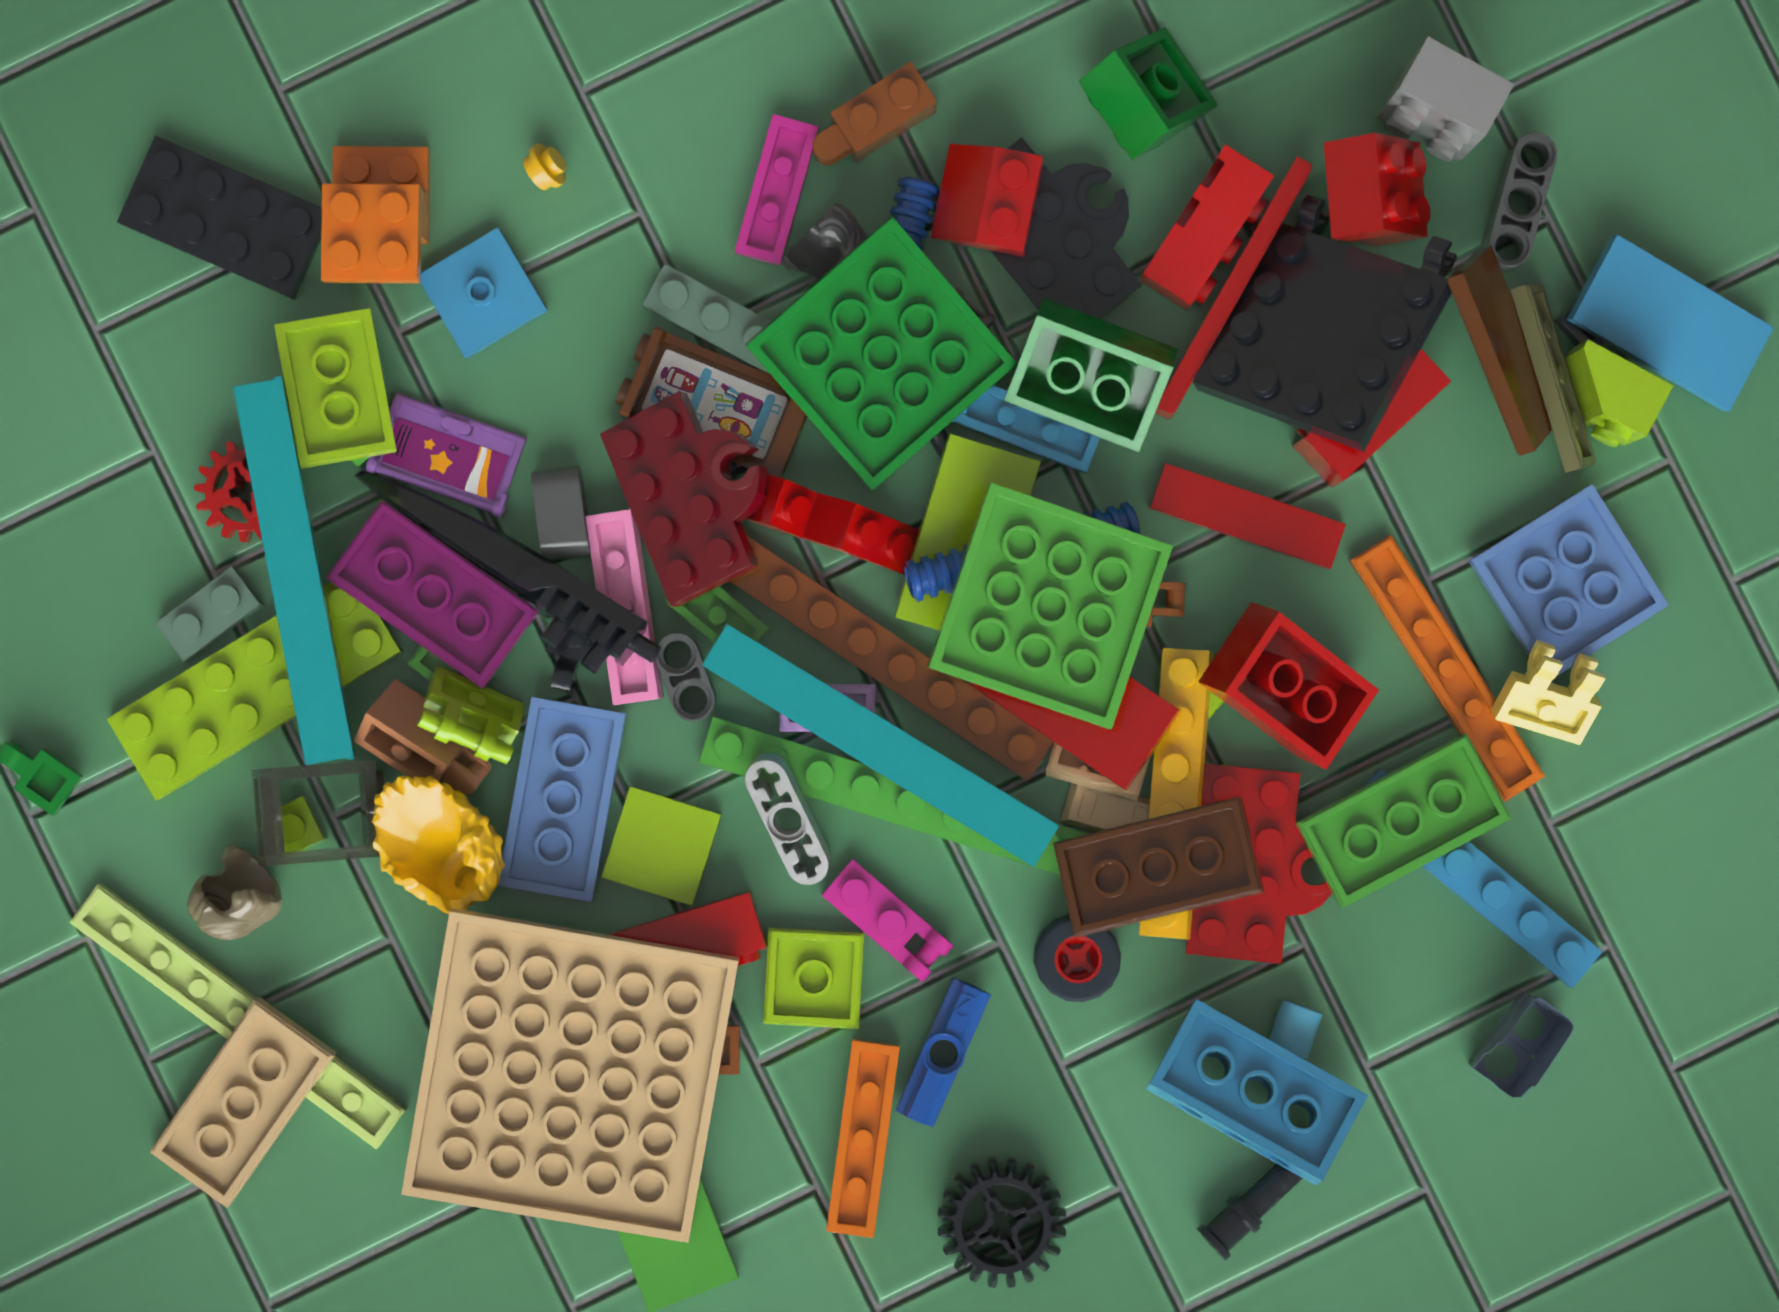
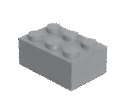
M1428 36L1402 70L1377 117L1386 121L1384 127L1391 133L1404 139H1409L1410 136H1413L1428 144L1426 150L1436 158L1446 162H1451L1452 159L1460 162L1487 135L1514 83Z

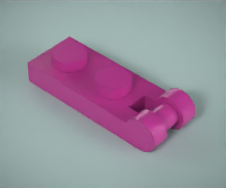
M854 859L848 863L822 894L827 901L922 982L932 973L930 966L941 954L945 957L954 947L948 939ZM915 933L919 934L926 941L916 955L905 947L906 943Z

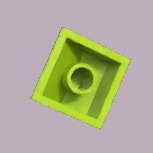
M1589 339L1568 350L1565 354L1566 363L1585 425L1593 429L1591 436L1614 448L1618 444L1625 446L1647 437L1674 385Z

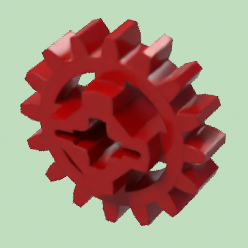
M228 441L226 442L228 454L223 456L216 451H211L209 454L215 463L213 467L200 466L198 469L207 479L206 483L194 485V490L205 494L206 498L196 505L197 510L211 511L212 514L208 517L206 525L215 528L223 524L221 536L231 539L238 530L239 540L242 543H250L252 532H255L258 538L262 540L253 491L251 492L252 501L239 497V493L245 490L244 482L251 483L244 445L243 450H240L235 442ZM227 470L229 475L223 487L218 489L220 479ZM241 509L248 523H241L231 519L223 510Z

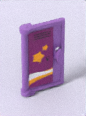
M396 393L390 409V416L397 452L370 457L366 462V472L388 476L491 512L492 516L501 518L506 511L509 499L507 493L527 438Z

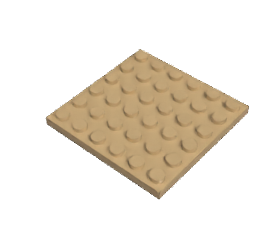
M451 908L448 916L401 1195L689 1243L739 957Z

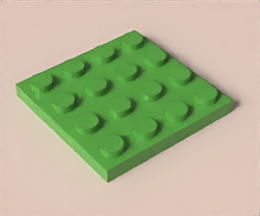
M988 483L927 668L1112 730L1173 546L998 484Z

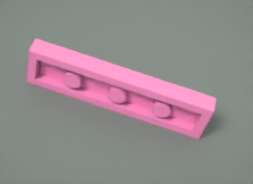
M631 509L585 516L596 589L646 620L647 627L644 636L656 643L640 533ZM633 652L624 666L615 662L613 656L609 655L606 662L613 705L664 698L660 670L656 658L650 663Z

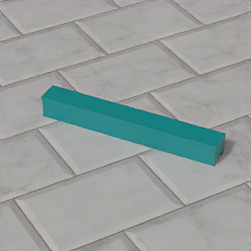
M276 376L273 380L233 386L305 766L347 758V760L355 759L356 750L305 483L298 459L284 378Z
M726 624L702 664L708 670L1035 867L1059 825L728 624Z

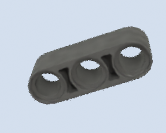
M1533 132L1526 134L1509 149L1490 211L1481 248L1492 245L1503 274L1512 272L1528 259L1557 160L1555 143L1550 137L1542 133ZM1522 148H1532L1540 154V168H1529L1522 162ZM1519 193L1527 199L1529 205L1527 214H1517L1510 209L1508 204L1509 194ZM1504 238L1514 244L1516 249L1514 260L1508 261L1499 257L1495 250L1497 239Z

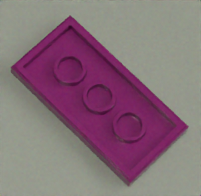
M383 500L325 577L482 689L486 687L539 613V610Z

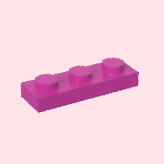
M775 114L772 115L735 247V254L777 266L782 265L813 154V140L819 133V126Z

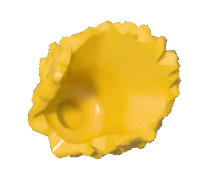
M403 775L399 776L393 783L386 782L382 792L374 797L376 805L374 807L375 815L372 818V823L376 829L373 848L379 851L381 871H387L392 876L394 883L403 885L406 891L412 893L420 900H426L428 905L435 906L448 915L451 908L467 910L475 902L488 901L493 891L498 887L501 871L505 868L501 850L503 839L497 834L494 826L489 824V818L481 815L478 808L472 806L460 790H453L450 784L441 783L435 780L433 776L429 775L426 778L414 776L412 779L409 776Z

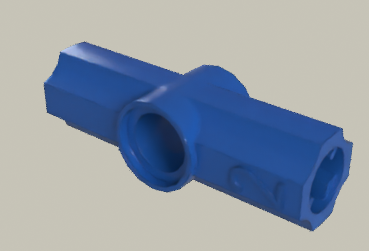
M952 978L895 1109L897 1112L921 1124L934 1127L957 1072L964 1063L967 1049L991 997L990 993L965 981ZM938 1040H948L957 1048L956 1057L948 1064H938L930 1057V1048Z

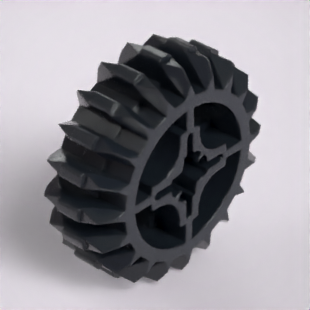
M989 1157L988 1166L990 1172L982 1174L980 1166L977 1162H973L970 1164V1170L975 1179L969 1182L964 1175L957 1173L954 1180L962 1191L958 1193L948 1188L944 1190L943 1197L953 1203L954 1207H939L937 1213L942 1219L952 1220V1223L939 1226L937 1228L938 1236H954V1239L943 1246V1251L945 1255H952L961 1251V1254L954 1262V1268L960 1271L971 1262L973 1264L969 1274L971 1281L977 1282L984 1270L988 1272L987 1282L989 1287L995 1288L998 1282V1274H1005L1007 1286L1013 1288L1016 1286L1015 1272L1022 1271L1024 1279L1027 1282H1031L1034 1280L1033 1272L1029 1267L1031 1264L1035 1263L1043 1271H1047L1050 1268L1046 1258L1041 1255L1044 1251L1055 1256L1060 1254V1247L1051 1241L1050 1237H1065L1066 1229L1061 1225L1052 1224V1221L1065 1218L1066 1210L1063 1207H1049L1061 1198L1058 1189H1053L1046 1193L1042 1192L1050 1182L1049 1176L1045 1173L1040 1175L1034 1182L1030 1180L1035 1169L1032 1163H1026L1021 1173L1018 1174L1015 1173L1016 1159L1014 1157H1008L1006 1171H998L996 1157ZM992 1186H1015L1027 1192L1032 1199L1026 1202L1021 1200L1015 1203H1006L998 1197ZM979 1192L986 1208L985 1215L980 1221L973 1224L974 1228L963 1233L962 1217L969 1201ZM990 1202L995 1204L998 1212L1004 1211L1005 1217L1008 1213L1013 1215V1218L1009 1221L1010 1235L1013 1242L1009 1241L1005 1232H999V1227L995 1231L990 1228L994 1224V1211ZM1041 1211L1039 1234L1034 1243L1024 1251L1018 1237V1231L1024 1223L1031 1220L1030 1216ZM989 1241L999 1242L1006 1248L1011 1258H990L976 1251L972 1245L978 1242L980 1245Z

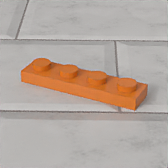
M852 1039L826 1232L874 1238L900 1045Z

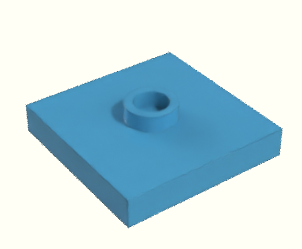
M498 227L421 272L422 287L466 359L548 311Z

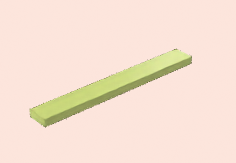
M102 883L97 884L69 922L226 1039L229 1038L254 1000L257 999L253 994ZM334 1056L306 1097L375 1149L380 1147L407 1110V1108L336 1056Z

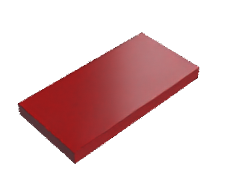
M1130 676L1112 730L969 682L974 688L1126 791L1180 713L1179 709Z

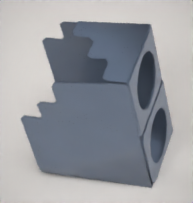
M1521 991L1472 1059L1469 1066L1486 1077L1512 1098H1521L1532 1086L1536 1087L1572 1034L1574 1026L1569 1018L1545 1000ZM1532 1006L1543 1014L1545 1027L1537 1038L1525 1040L1518 1037L1513 1029L1528 1007ZM1496 1045L1510 1047L1517 1056V1068L1507 1078H1495L1485 1069V1055L1489 1054Z

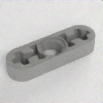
M775 753L760 754L751 761L745 775L746 788L790 877L804 885L818 883L827 874L831 862L830 849L787 761ZM763 767H765L768 773L777 772L779 774L774 783L779 797L771 804H768L767 801H771L774 792L769 782H759L757 780ZM782 808H792L801 816L802 824L794 830L783 829L777 824L775 813ZM805 834H809V836L805 837L803 843L809 857H819L815 869L812 870L808 864L799 865L798 863L802 855L798 840Z

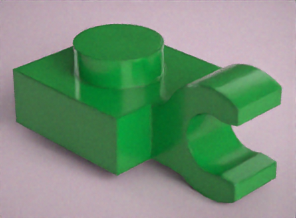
M12 740L9 743L4 741L0 747V763L21 776L13 789L51 816L59 812L84 777L47 749H41L36 757L33 758L28 751Z

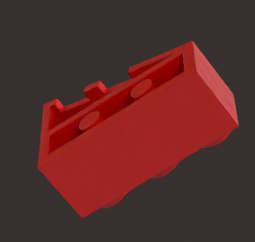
M1225 144L1139 281L1188 311L1194 300L1203 305L1218 282L1210 276L1219 261L1227 265L1230 263L1243 243V240L1236 236L1245 221L1254 225L1269 202L1262 197V194L1274 175Z

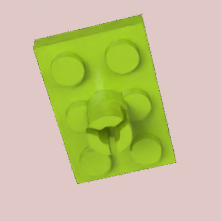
M371 309L274 324L301 469L397 452Z

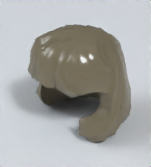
M233 843L225 847L224 853L221 856V861L225 864L220 874H203L193 885L187 902L189 915L197 922L200 930L211 937L221 940L238 939L248 935L262 924L272 920L279 914L282 906L281 887H279L276 879L271 876L269 870L263 866L258 858L250 855L245 848L238 847Z

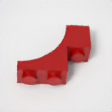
M767 474L764 494L768 496L758 511L746 520L905 575L904 566H906V561L911 558L919 529L857 503L821 494L784 478Z

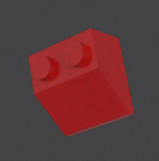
M949 144L931 239L1025 257L1044 164L1043 156L995 146Z

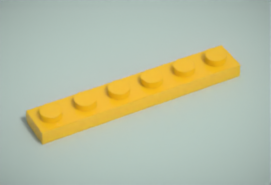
M1163 648L1159 696L1179 709L1180 713L1154 750L1149 819L1201 806L1210 691L1198 681L1213 660V652ZM1192 910L1140 922L1139 935L1190 940Z

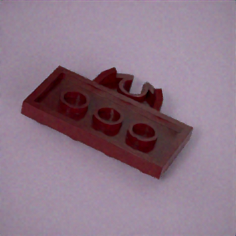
M681 391L600 433L670 606L680 607L759 566L741 522L757 512L768 496L764 494L767 480L766 466L756 465L749 467L746 474L736 481L730 474V464L737 455L746 454L752 456L759 450L753 442L743 437L742 434L731 431L712 429L703 432L687 393Z

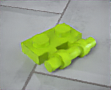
M437 666L430 679L423 707L427 709L423 710L417 726L434 733L433 738L445 744L450 740L474 750L473 756L488 761L489 758L507 764L514 750V747L510 745L519 732L525 704L488 687L482 689L469 679Z

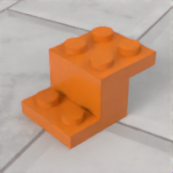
M333 146L332 184H322L321 281L324 283H421V244L430 243V149L428 147Z

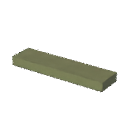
M1535 283L1510 289L1565 473L1596 465L1594 452L1544 286L1541 283Z

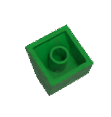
M1166 27L1114 50L1078 81L1087 93L1091 105L1099 111L1114 133L1117 143L1127 152L1131 160L1159 147L1218 106Z

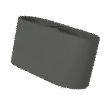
M580 466L532 472L531 484L541 555L551 561L591 555L585 519L588 513Z
M673 633L665 636L658 644L661 646V650L656 657V662L672 708L684 720L691 722L703 721L714 712L717 698L708 669L702 666L704 658L697 642L688 635ZM682 641L690 647L692 656L690 662L685 667L675 669L668 664L666 651L674 642ZM693 686L700 687L707 695L706 707L698 714L688 713L683 708L681 702L682 694L686 689Z

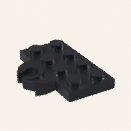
M1022 137L1008 148L1010 150L1035 154ZM1088 163L1072 164L1051 174L1043 164L1025 257L991 251L1038 310L1044 297L1102 319L1142 286L1113 250V247L1124 236L1129 220L1128 196L1125 189L1117 191L1112 204L1105 209L1093 208L1086 199V194L1090 187L1095 184L1107 183L1112 177V173L1105 168Z

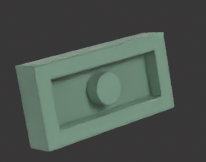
M231 566L155 624L180 658L188 662L262 607L263 603L237 568Z

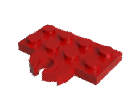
M1204 763L1201 806L1239 796L1242 797L1265 893L1192 910L1190 940L1186 941L1185 954L1281 964L1286 916L1305 915L1321 907L1332 894L1326 881L1311 885L1306 883L1301 876L1302 864L1313 856L1295 824L1297 822L1296 813L1300 773Z

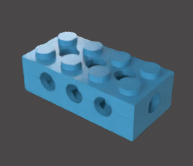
M1198 999L1190 1007L1146 1088L1149 1092L1314 1185L1324 1180L1368 1097L1367 1094ZM1214 1057L1220 1060L1225 1069L1224 1078L1219 1080L1208 1078L1202 1070V1059ZM1257 1081L1265 1087L1267 1100L1264 1104H1255L1246 1097L1244 1090L1246 1082ZM1290 1105H1300L1306 1109L1310 1119L1307 1128H1297L1289 1121L1288 1108Z

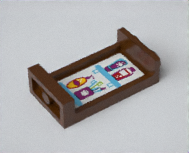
M658 326L654 327L651 336L644 333L634 355V360L640 362L633 380L627 377L624 379L616 398V404L622 406L619 415L626 420L678 391L687 393L703 432L717 429L739 433L753 442L759 449L752 456L746 454L737 455L731 463L746 469L756 465L766 466L767 474L783 478L807 420V415L772 375L669 334L665 329Z

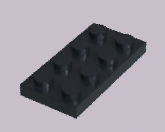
M155 135L117 223L295 300L321 241L322 207Z

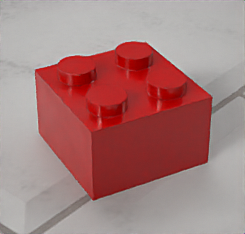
M1376 132L1323 142L1331 239L1380 246L1428 237L1427 223L1430 220V206L1424 196L1423 176L1426 172V159L1420 148V142Z

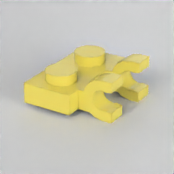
M1536 640L1529 654L1526 674L1515 671L1511 672L1491 708L1495 720L1580 745L1602 707L1598 697L1594 696V694L1600 689L1606 678L1603 673L1594 671L1598 665L1596 658L1579 653L1571 669L1568 688L1551 683L1562 668V662L1552 658L1556 651L1554 645Z

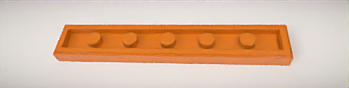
M1392 535L1385 537L1349 560V563L1459 735L1467 733L1502 801L1506 802L1545 777L1514 726L1495 720L1491 708L1496 698Z

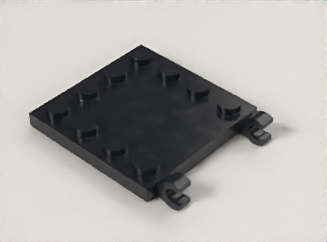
M1307 195L1299 207L1295 227L1284 223L1280 226L1192 382L1200 392L1364 452L1452 294L1446 275L1453 268L1457 255L1449 252L1452 245L1451 241L1433 236L1426 246L1423 263L1419 269L1320 236L1330 220L1329 212L1322 210L1326 202L1324 199Z

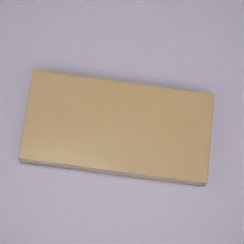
M258 997L247 1010L150 1153L228 1208L337 1052L261 997Z

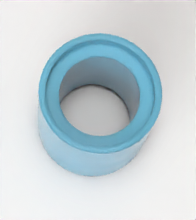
M1282 999L1269 1040L1303 1059H1308L1323 1013Z

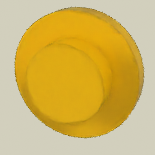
M540 143L532 146L529 149V155L523 159V165L534 184L542 190H547L551 186L558 188L564 184V171L567 167L561 154L551 146L547 148Z

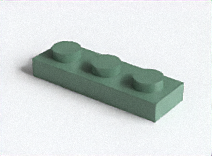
M664 264L642 304L643 308L751 367L769 374L766 368L745 346V343L764 328L770 320L671 266Z

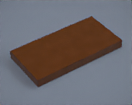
M1492 245L1476 250L1448 278L1447 282L1515 450L1521 456L1536 451L1552 431V427L1512 295Z
M1240 796L1053 843L1074 937H1082L1265 893L1243 799Z

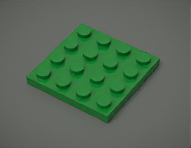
M892 216L886 219L745 343V346L872 491L1017 365V362Z

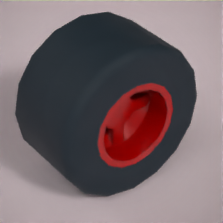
M1070 915L1054 919L1041 931L1034 946L1033 962L1040 981L1052 994L1065 1001L1086 1002L1100 997L1112 987L1120 972L1121 952L1115 936L1109 930L1082 937H1074Z

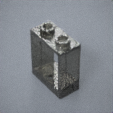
M375 760L252 770L258 866L380 857L379 851L373 848L376 829L372 823V818L375 815L374 807L376 805L374 797L382 792L385 782L382 770H376ZM359 774L364 845L285 852L280 779Z

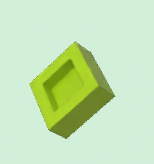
M301 796L260 817L280 860L293 856L327 839L307 796Z

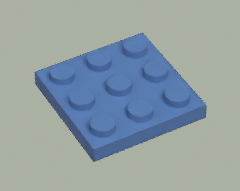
M1593 484L1581 489L1468 561L1528 657L1536 640L1554 645L1556 651L1552 658L1561 660L1563 665L1557 676L1573 666L1579 653L1588 656L1669 606Z

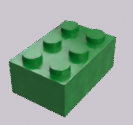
M1043 297L1004 401L1139 452L1174 368L1178 349Z

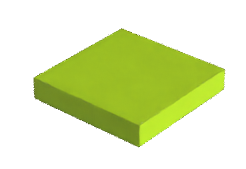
M630 786L601 878L693 906L722 814Z
M769 927L763 1024L859 1029L864 932Z

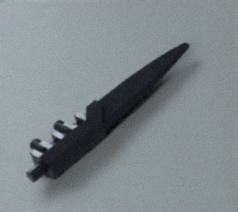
M360 471L355 475L362 483L425 531L480 569L518 592L521 597L534 605L537 604L536 607L542 616L547 619L549 617L553 618L541 636V639L549 646L557 648L569 630L578 634L579 639L586 644L591 642L593 644L580 662L590 672L596 674L609 655L614 657L615 662L624 666L633 652L650 663L659 654L661 646L644 636L647 627L646 620L531 548L453 507L408 487L366 471Z

